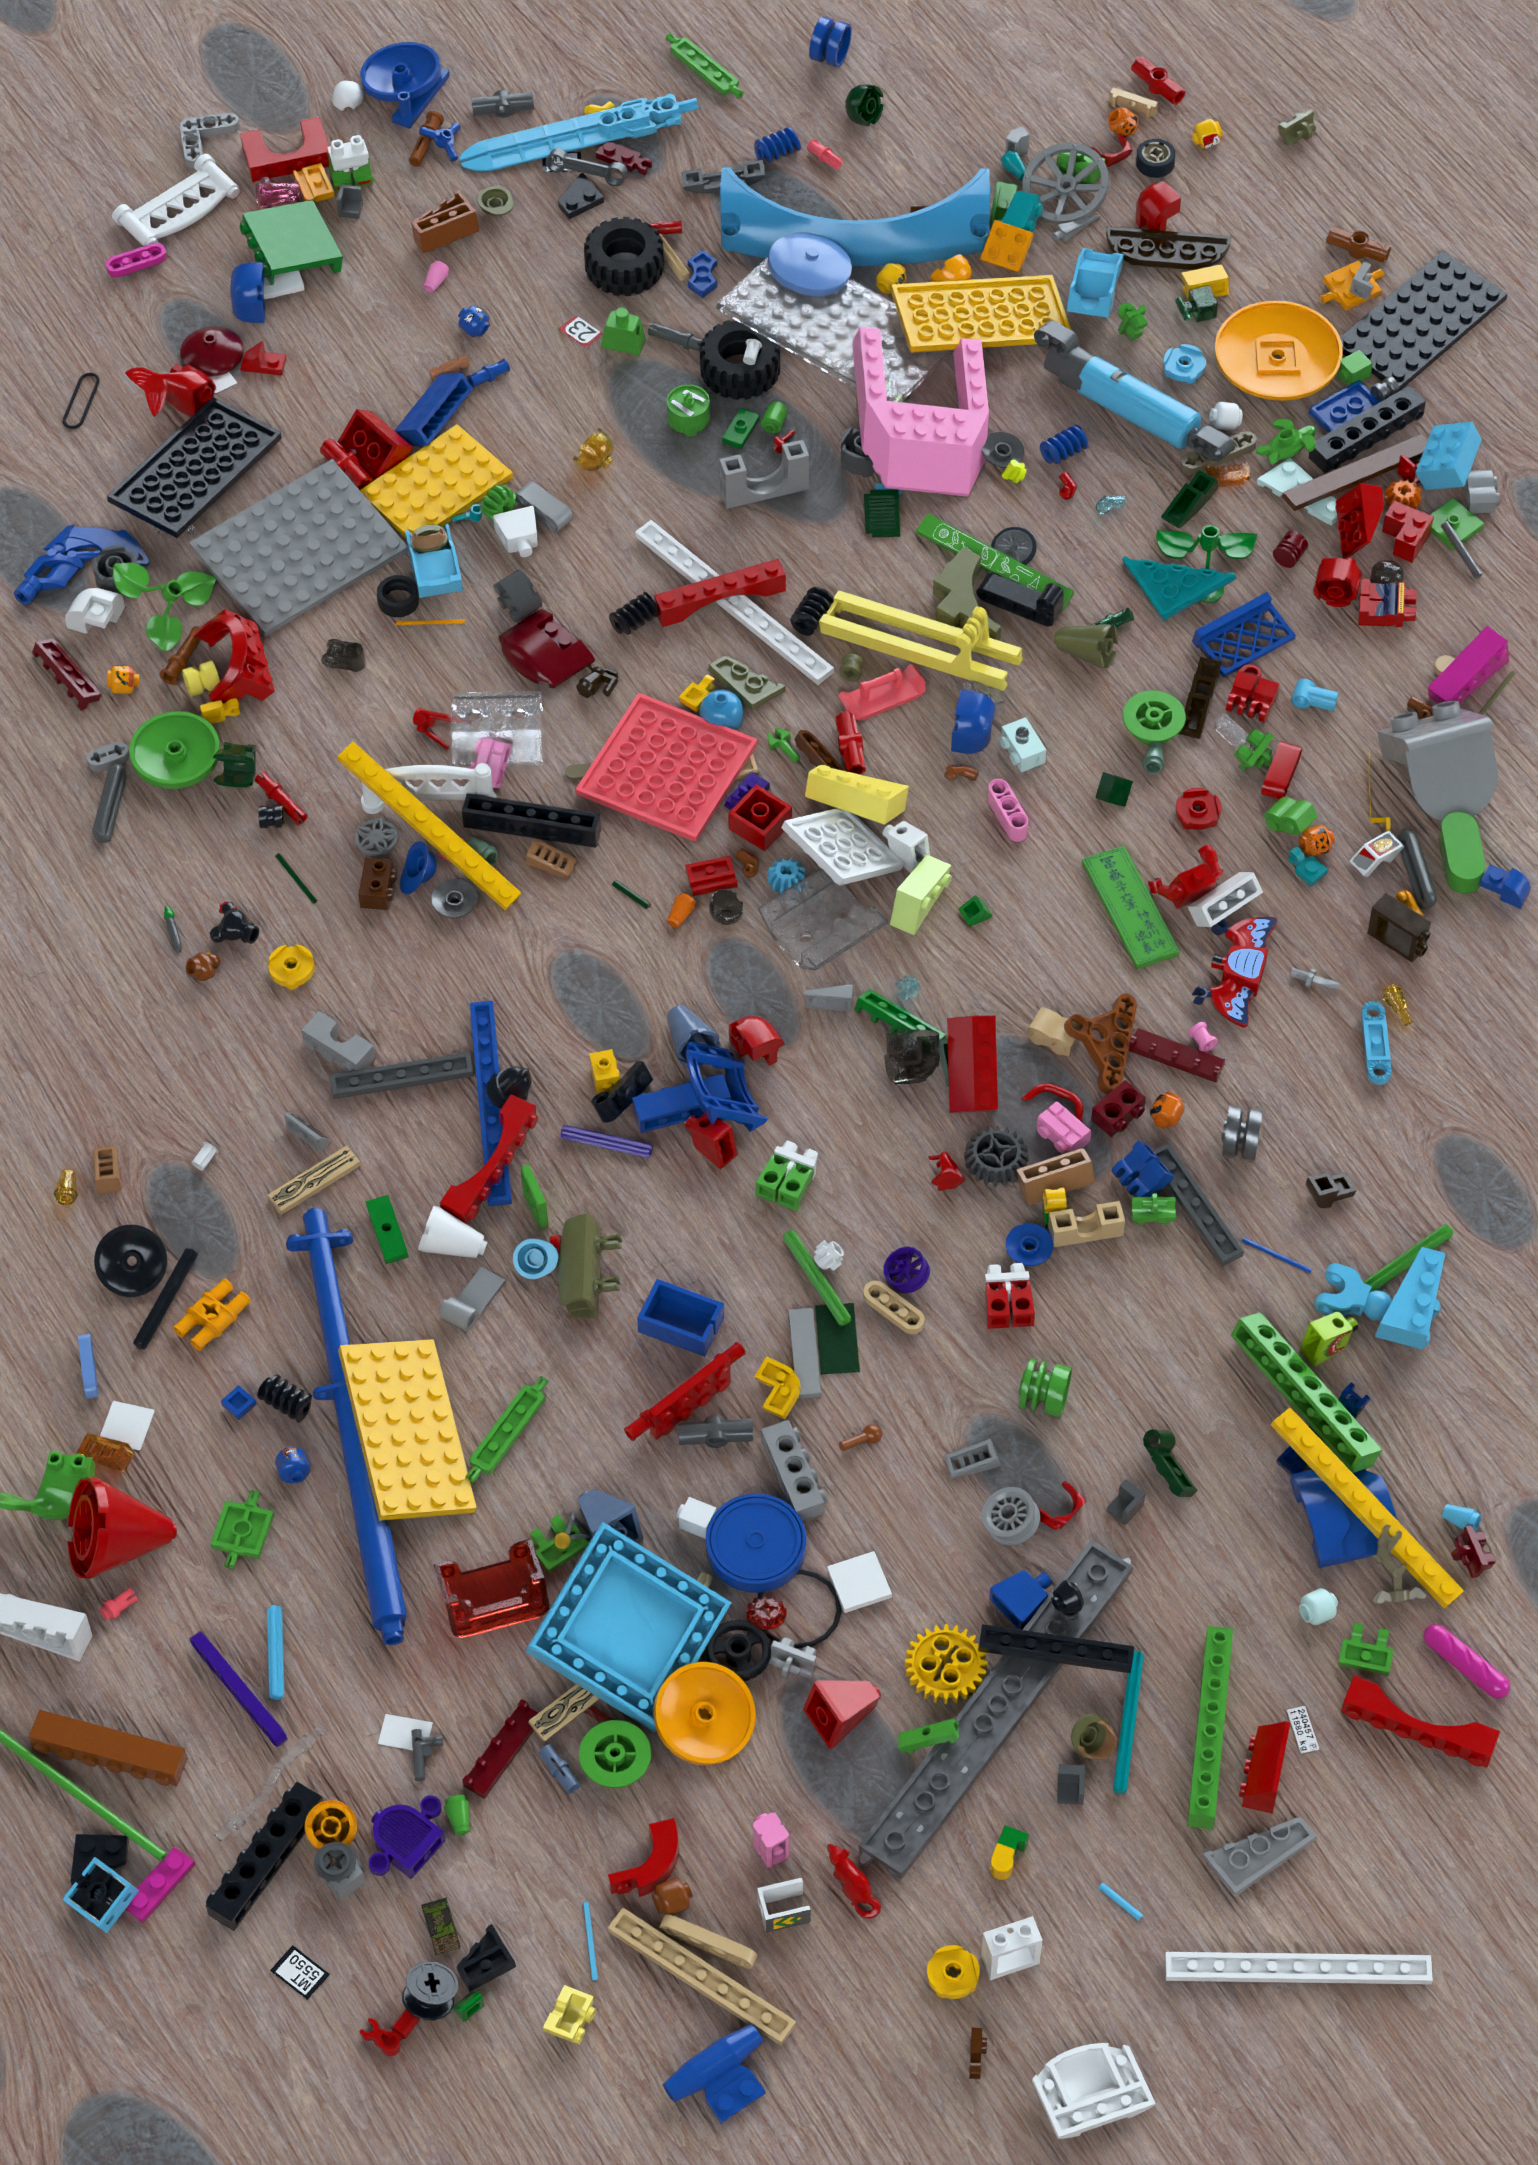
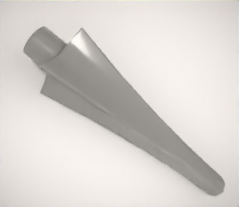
M1094 215L1083 220L1058 224V231L1052 233V238L1055 241L1062 239L1066 243L1083 228L1098 220L1100 216Z

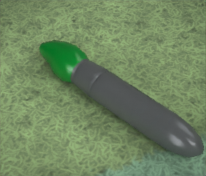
M165 906L164 919L167 923L172 946L179 953L182 950V944L174 920V912L170 907Z

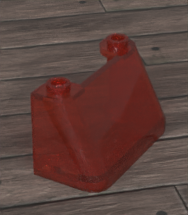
M531 1539L513 1544L509 1549L510 1560L461 1572L458 1563L454 1561L433 1564L449 1625L454 1636L459 1638L469 1637L544 1616L549 1611L550 1604L545 1578Z

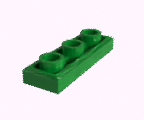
M389 1195L365 1201L385 1264L409 1258Z

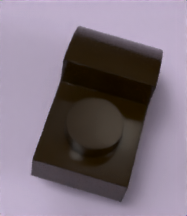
M1329 1172L1310 1176L1305 1184L1320 1208H1330L1334 1201L1353 1197L1357 1191L1345 1172L1332 1176Z

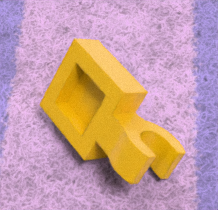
M707 674L698 685L692 682L679 696V702L697 712L702 700L715 689L716 686L712 684L715 679Z

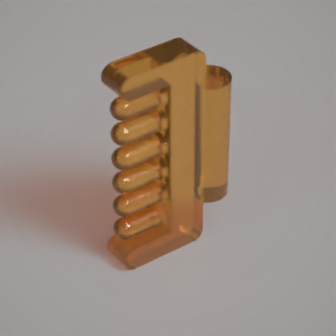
M1247 462L1243 463V468L1239 464L1238 469L1236 465L1232 467L1228 465L1227 469L1226 466H1222V471L1221 467L1218 466L1217 472L1215 467L1210 468V466H1206L1205 469L1206 474L1217 479L1219 487L1244 485V480H1249L1251 477Z

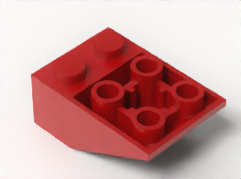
M1359 483L1336 500L1335 508L1338 518L1342 559L1350 558L1371 542L1384 508L1381 486Z

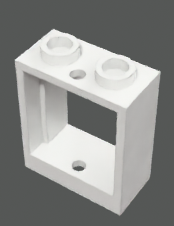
M1032 1916L983 1933L981 1958L990 1980L1040 1964L1042 1938L1034 1917ZM1012 1929L1013 1933H1008L1007 1930Z

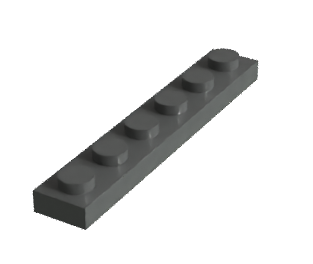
M466 1052L331 1074L330 1080L333 1098L338 1099L473 1077L470 1053Z
M1168 1143L1153 1150L1160 1161L1163 1162L1175 1177L1167 1184L1168 1188L1221 1265L1224 1266L1243 1257V1249L1171 1145Z

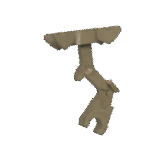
M1386 1524L1382 1528L1377 1541L1376 1555H1372V1559L1377 1564H1382L1391 1573L1393 1591L1387 1593L1380 1590L1372 1601L1380 1604L1384 1603V1601L1398 1602L1413 1600L1414 1598L1425 1599L1427 1595L1418 1587L1413 1586L1410 1590H1402L1401 1575L1405 1571V1564L1397 1567L1388 1558V1554L1401 1538L1402 1532L1397 1531L1394 1537H1390L1388 1535L1390 1525Z

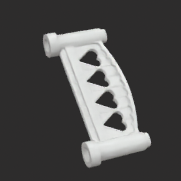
M203 154L195 161L194 169L197 171L196 173L134 211L126 204L118 206L112 214V220L117 225L123 226L143 246L158 243V238L171 235L194 224L212 211L224 197L236 198L240 193V189L215 164V160L209 154ZM199 187L214 189L216 192L203 198L200 196ZM183 197L197 199L199 202L193 204L190 208H186L183 204ZM166 208L180 209L183 212L176 214L174 218H169ZM154 217L167 222L160 224L158 228H152L150 218Z
M485 763L478 764L475 769L443 765H413L385 769L396 780H400V784L419 801L465 800L467 793L497 798L493 792L491 768ZM444 779L447 781L441 787H437L429 780ZM468 779L469 781L465 786H459L452 780ZM407 780H423L424 782L419 787H414ZM361 782L363 791L361 797L362 809L369 814L379 813L384 808V802Z

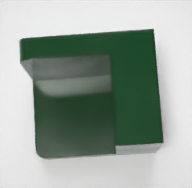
M1103 772L1095 797L1096 799L1125 807L1133 781Z

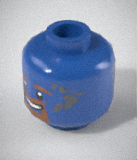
M286 1447L275 1458L278 1474L285 1483H299L310 1473L307 1456L300 1448Z

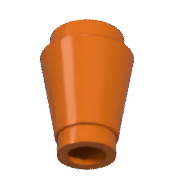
M680 893L679 896H676L667 923L674 928H679L695 910V899L685 893Z

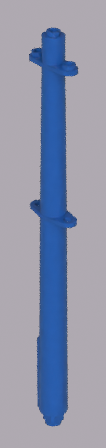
M311 1208L303 1215L306 1236L299 1234L289 1236L286 1241V1248L293 1252L309 1251L331 1381L329 1385L315 1388L313 1390V1397L316 1400H334L373 1627L381 1631L382 1640L385 1645H397L404 1640L403 1627H405L406 1610L390 1526L386 1527L385 1520L379 1521L338 1352L340 1345H350L331 1248L350 1245L353 1242V1236L346 1229L330 1233L326 1212L320 1208Z

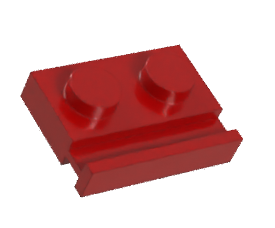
M730 856L685 865L693 896L738 887Z

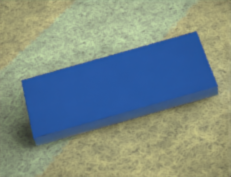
M463 373L439 374L394 431L410 445L428 446L473 389Z

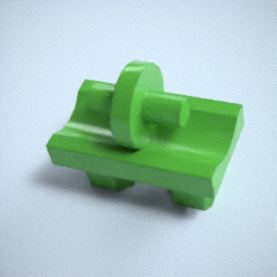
M1123 303L1118 309V315L1122 319L1118 331L1120 335L1127 333L1131 341L1141 337L1143 334L1142 329L1148 324L1144 317L1147 310L1144 304L1136 310L1133 304Z
M1257 729L1252 730L1245 740L1253 748L1250 750L1243 744L1233 754L1241 762L1239 768L1245 771L1247 767H1252L1256 761L1255 767L1258 769L1263 765L1269 767L1273 760L1270 756L1273 751L1270 748L1265 750V748L1274 736L1271 733L1264 735Z
M1152 1193L1151 1197H1132V1221H1135L1136 1224H1146L1148 1221L1169 1224L1171 1221H1176L1175 1197H1157V1193Z

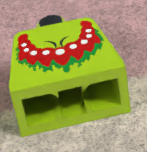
M1335 1312L1312 1321L1308 1326L1300 1346V1351L1314 1367L1347 1346L1352 1332L1358 1330L1357 1321L1353 1317L1345 1319L1340 1312Z

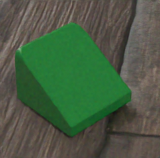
M977 895L973 896L958 909L970 927L993 916L985 902Z
M472 1991L457 2002L452 2009L464 2022L484 2007L483 1996L479 1992Z

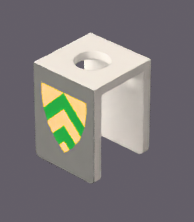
M802 1878L757 1888L758 1905L766 1933L811 1922L810 1906L768 1915L766 1903L802 1895Z

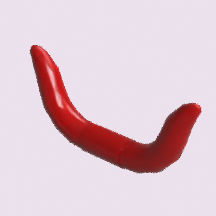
M1042 1083L1033 1087L1021 1098V1100L1027 1101L1042 1092H1049L1067 1099L1075 1106V1117L1083 1123L1084 1106L1081 1098L1065 1088L1051 1083Z

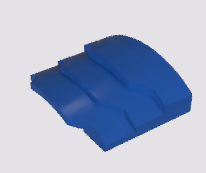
M1366 1469L1353 1473L1397 1519L1383 1477L1366 1471ZM1313 1470L1291 1474L1290 1483L1297 1503L1302 1502L1314 1536L1312 1548L1319 1568L1376 1555L1378 1538Z

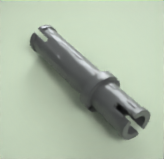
M655 322L650 324V327H653V329H648L649 335L682 345L684 349H693L700 352L702 339L694 337V334H685Z

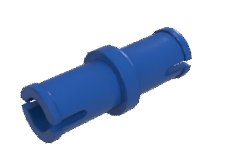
M502 359L490 366L485 365L482 367V370L468 375L467 380L472 388L486 381H494L495 377L510 371L509 363L507 360Z

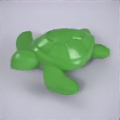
M1276 420L1272 425L1281 431L1269 442L1268 446L1258 447L1256 453L1261 456L1266 455L1270 464H1274L1277 461L1296 456L1304 447H1306L1307 452H1311L1316 446L1314 439L1315 427L1306 426L1300 430H1295L1291 420Z

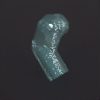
M1104 496L1096 504L1097 512L1106 514L1113 507H1124L1125 496Z

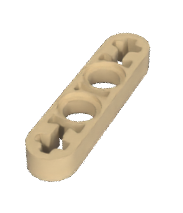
M666 1914L659 1926V1929L664 1934L746 1969H752L758 1956L755 1951L742 1944L673 1915Z

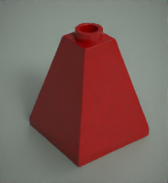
M818 1680L814 1682L803 1711L828 1748L833 1749L876 1707L881 1694L878 1687L872 1686L870 1681Z

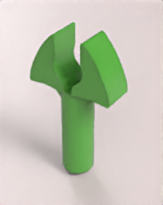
M775 728V734L781 738L779 740L773 738L770 732H768V745L771 751L775 748H781L794 763L800 760L799 754L787 743L791 739V733Z

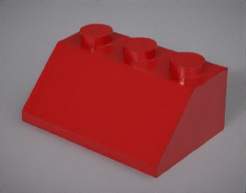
M362 409L355 410L337 441L348 453L351 451L356 455L360 466L375 480L405 460L413 449L408 442L375 413Z
M1284 1721L1258 1726L1256 1736L1251 1735L1248 1750L1253 1751L1252 1759L1246 1758L1243 1772L1248 1774L1247 1782H1241L1239 1797L1244 1798L1242 1807L1273 1814L1291 1722Z

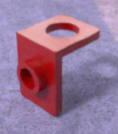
M1404 454L1400 455L1397 474L1404 481L1408 479L1409 483H1419V478L1415 477L1419 462L1414 461L1412 463Z

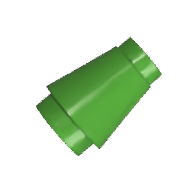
M455 1795L446 1798L443 1808L454 1830V1834L458 1836L469 1833V1801L465 1799V1795Z

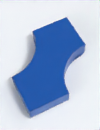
M702 249L688 260V266L693 271V276L688 281V288L701 298H704L717 288V281L712 276V271L717 266V260Z

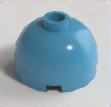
M724 689L715 690L702 700L699 715L712 724L723 725L737 730L743 722V705L738 696L731 691Z

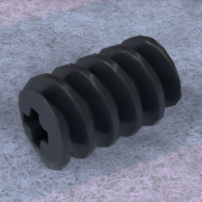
M810 588L791 616L790 621L793 628L805 636L814 634L819 620L823 614H826V611L829 610L830 605L834 602L833 596L823 588Z
M647 592L638 595L636 599H632L629 603L624 604L622 608H618L616 612L610 613L609 620L617 633L622 634L624 632L629 635L631 634L630 628L634 631L637 630V623L643 626L645 625L644 619L649 622L652 620L651 615L657 617L659 613L652 597Z
M278 1374L272 1379L270 1377L266 1378L258 1389L257 1398L264 1400L268 1405H272L276 1410L280 1409L281 1413L288 1414L289 1418L296 1419L300 1423L309 1412L312 1395L308 1393L303 1398L305 1393L303 1389H299L296 1392L297 1386L292 1384L288 1387L289 1381L286 1379L280 1383L281 1376Z

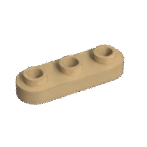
M870 1281L865 1285L863 1298L868 1305L905 1333L917 1334L923 1330L925 1318L920 1310L880 1281ZM877 1294L879 1297L874 1298L872 1295ZM896 1308L897 1311L893 1312L890 1309ZM915 1322L916 1325H909L908 1323Z

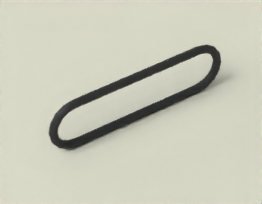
M85 373L79 378L62 422L65 427L75 429L83 424L100 382L97 374ZM86 376H94L97 381L80 422L74 426L68 425L66 418L82 379Z

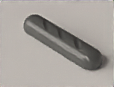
M121 764L113 765L107 772L93 825V837L101 843L110 841L127 776L126 770Z
M1403 829L1398 835V840L1405 847L1400 852L1419 907L1429 909L1435 905L1437 895L1416 834L1410 829Z

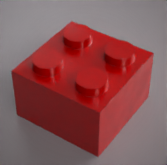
M756 784L728 813L729 830L765 852L784 832L781 828L784 821L792 819V806Z

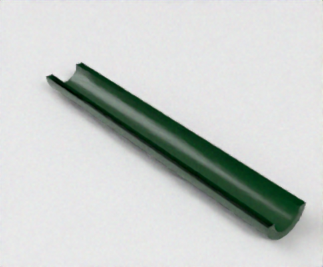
M617 880L613 881L612 885L644 908L647 909L651 905Z

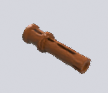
M429 111L426 115L427 120L422 127L433 131L438 130L439 126L443 124L444 118L436 111ZM420 135L409 158L411 165L416 167L421 165L432 138Z
M194 626L178 652L170 656L168 665L160 671L161 679L167 684L175 685L179 680L178 676L182 670L187 668L188 659L201 641L199 638H193L192 635L200 627Z

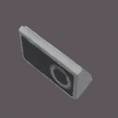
M289 1112L284 1114L286 1128L321 1153L331 1144V1139L300 1116Z

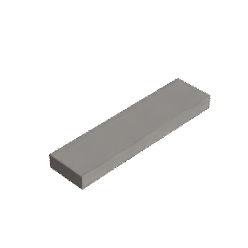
M813 1308L789 1309L794 1372L801 1384L798 1399L821 1397Z

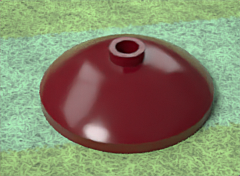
M217 326L204 327L192 332L185 338L180 348V356L184 366L188 364L195 369L201 370L207 376H219L230 372L241 362L244 354L243 343L240 337L227 328Z

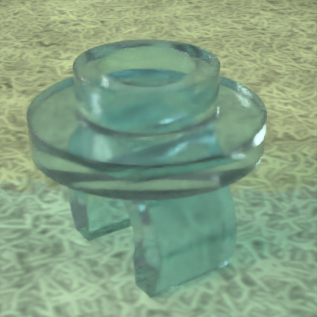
M908 974L904 976V980H899L895 983L899 989L904 988L903 991L897 993L901 999H907L910 995L913 997L918 995L920 984L916 977Z

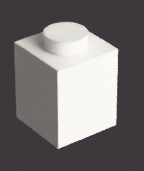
M689 1497L686 1504H681L677 1512L676 1518L679 1519V1529L706 1539L707 1527L716 1512V1507Z

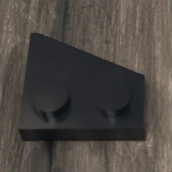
M491 1924L486 1928L484 1937L479 1943L475 1942L469 1954L460 1961L456 1968L467 1989L471 1992L516 1967V1964Z

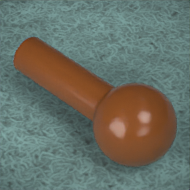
M869 1424L863 1429L862 1433L839 1442V1447L841 1451H846L865 1442L877 1443L882 1437V1431L877 1425Z

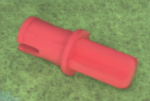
M815 139L808 143L807 150L816 155L819 161L826 162L834 169H839L842 166L843 161H841V158L832 153L829 147H824Z

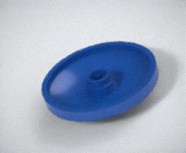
M401 42L383 47L369 56L361 68L360 77L364 90L373 98L388 102H398V94L402 91L408 92L410 99L429 91L440 78L441 64L438 54L429 46L416 42Z

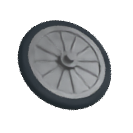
M1009 527L1000 531L994 537L991 547L1027 565L1036 554L1037 544L1034 536L1028 530L1020 527Z

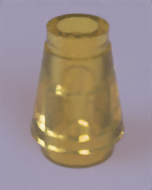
M71 1169L61 1171L55 1188L54 1196L59 1204L71 1205L78 1197L75 1172Z

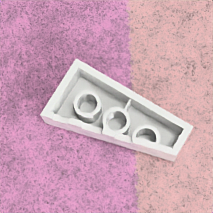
M0 1593V1634L80 1662L93 1636L85 1613L18 1598L12 1594L5 1595Z

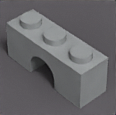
M320 1011L301 1030L303 1043L308 1049L321 1053L327 1061H333L340 1065L345 1072L366 1069L376 1058L374 1045L357 1034L347 1042L340 1043L334 1041L339 1036L338 1024Z

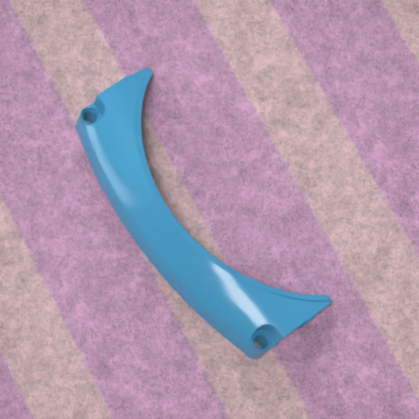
M722 167L720 182L721 246L726 251L768 259L770 249L778 239L796 233L815 234L838 244L849 256L852 266H885L888 263L912 264L948 259L959 254L963 256L977 252L980 253L983 252L989 236L991 193L989 168H981L961 189L929 207L896 217L854 221L816 217L781 206L751 189L737 177L730 167Z

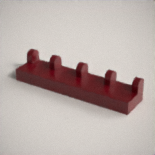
M54 638L35 642L32 651L33 656H40L44 660L43 667L46 670L51 669L56 674L55 681L58 684L63 683L68 688L67 695L70 698L75 696L79 701L77 706L80 710L86 709L88 703L100 700L101 693Z
M1137 1028L1135 1035H1132L1129 1042V1051L1215 1083L1225 1065V1059Z
M521 1699L519 1701L518 1707L505 1720V1725L497 1736L492 1738L489 1747L475 1761L476 1764L470 1773L462 1779L463 1787L483 1799L486 1798L534 1732L528 1721L536 1716L538 1712L531 1709L525 1700Z

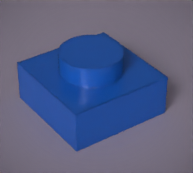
M239 1385L221 1400L222 1406L238 1420L257 1405L256 1400Z

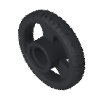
M741 1619L727 1621L717 1627L705 1648L707 1662L719 1664L715 1655L724 1653L726 1654L727 1662L731 1666L736 1667V1670L733 1672L744 1682L749 1681L760 1675L768 1666L771 1658V1643L766 1632L757 1624L746 1620L742 1621ZM730 1631H747L746 1636L743 1634H733L726 1642L720 1638ZM759 1643L763 1649L762 1656L755 1666H751L749 1664L751 1660V1646ZM736 1648L744 1650L742 1653L733 1652Z

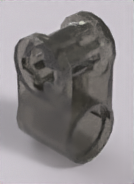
M338 639L328 640L327 651L321 658V662L325 666L353 672L364 669L366 659L361 644L340 641Z

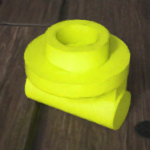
M1011 460L1002 473V477L1006 480L1010 479L1013 483L1017 484L1026 475L1027 469L1024 468L1025 464Z

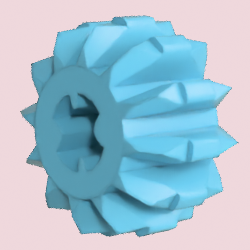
M782 857L781 862L774 861L772 867L768 869L769 886H772L774 892L780 891L781 896L785 892H788L791 896L793 891L800 893L801 886H805L806 870L802 867L800 861L794 862L792 857L789 861H785Z

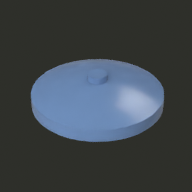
M796 233L786 235L772 245L768 256V268L772 276L789 290L808 296H826L842 290L847 285L852 271L851 260L847 253L835 242L815 234Z

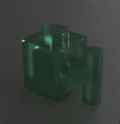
M1209 285L1189 290L1188 302H1184L1182 297L1175 299V303L1184 321L1191 319L1190 313L1193 314L1196 322L1207 321L1217 317L1218 302Z

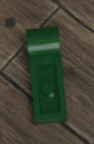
M1148 1430L1144 1435L1143 1444L1151 1455L1157 1472L1166 1479L1169 1489L1177 1497H1192L1197 1492V1489L1171 1453L1176 1442L1174 1434L1169 1430Z

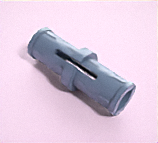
M551 1744L544 1746L538 1755L550 1769V1775L553 1778H557L567 1794L575 1792L581 1784L569 1770L567 1761L560 1758ZM554 1762H556V1763L558 1764V1766H559L560 1769L563 1771V1773L565 1774V1776H563V1775L560 1773V1771H559V1770L557 1769V1767L554 1765Z

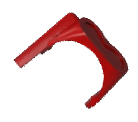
M1122 133L1117 134V138L1123 148L1119 153H1104L1101 155L1095 147H1091L1105 159L1106 167L1126 159L1132 153V147L1125 140L1126 138Z
M1064 1481L1062 1486L1073 1500V1510L1070 1514L1052 1518L1039 1508L1040 1522L1053 1530L1062 1529L1086 1503L1084 1497L1079 1492L1077 1493L1076 1489L1074 1490V1487L1070 1483L1068 1484L1067 1481Z

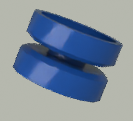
M822 16L814 28L810 41V59L818 62H823L826 59L828 65L840 67L846 58L852 36L851 24L842 21L835 24L834 19Z

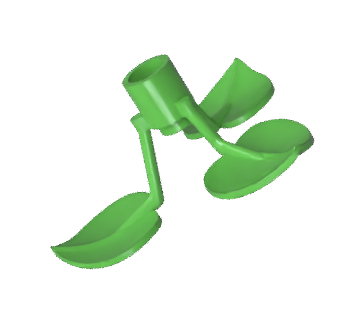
M115 563L113 566L115 586L127 598L137 599L142 591L162 590V597L168 602L163 616L154 615L147 621L146 633L148 638L160 650L165 652L171 650L178 643L182 634V626L179 619L168 617L173 603L183 594V599L187 604L201 606L210 598L216 582V578L209 574L190 571L182 573L177 580L169 581L166 586L161 584L160 586L146 588L149 583V574L143 566L136 563Z

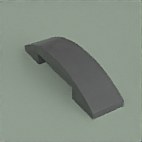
M763 160L744 162L743 169L733 170L737 177L748 186L765 178ZM702 169L681 172L684 190L696 193H720L721 172L703 174Z

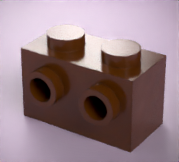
M365 857L358 894L360 908L388 910L389 901H393L394 897L392 882L396 883L397 869H393L392 859Z

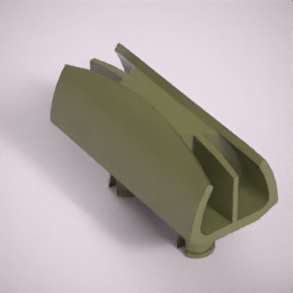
M588 1214L578 1215L566 1220L562 1232L558 1263V1287L561 1305H566L570 1318L597 1319L600 1293L620 1291L618 1285L621 1282L618 1275L600 1279V1259L603 1250L622 1249L620 1245L622 1242L621 1235L601 1237L602 1229L595 1218Z

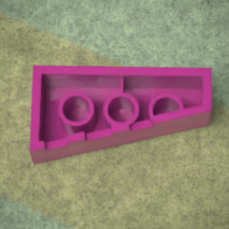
M1486 626L1428 686L1429 698L1437 704L1447 701H1459L1460 705L1465 698L1509 662L1508 640L1489 626Z

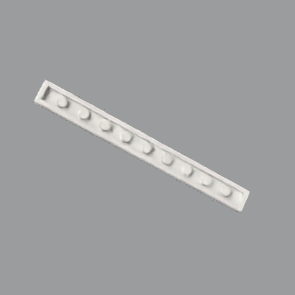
M1165 1953L1166 1981L1432 1984L1433 1981L1431 1955Z

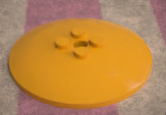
M1264 301L1239 309L1221 325L1215 341V358L1223 375L1240 390L1269 400H1295L1322 390L1338 373L1341 365L1339 360L1342 359L1343 355L1340 336L1334 326L1324 316L1309 307L1287 301ZM1280 355L1282 358L1276 359L1273 356Z

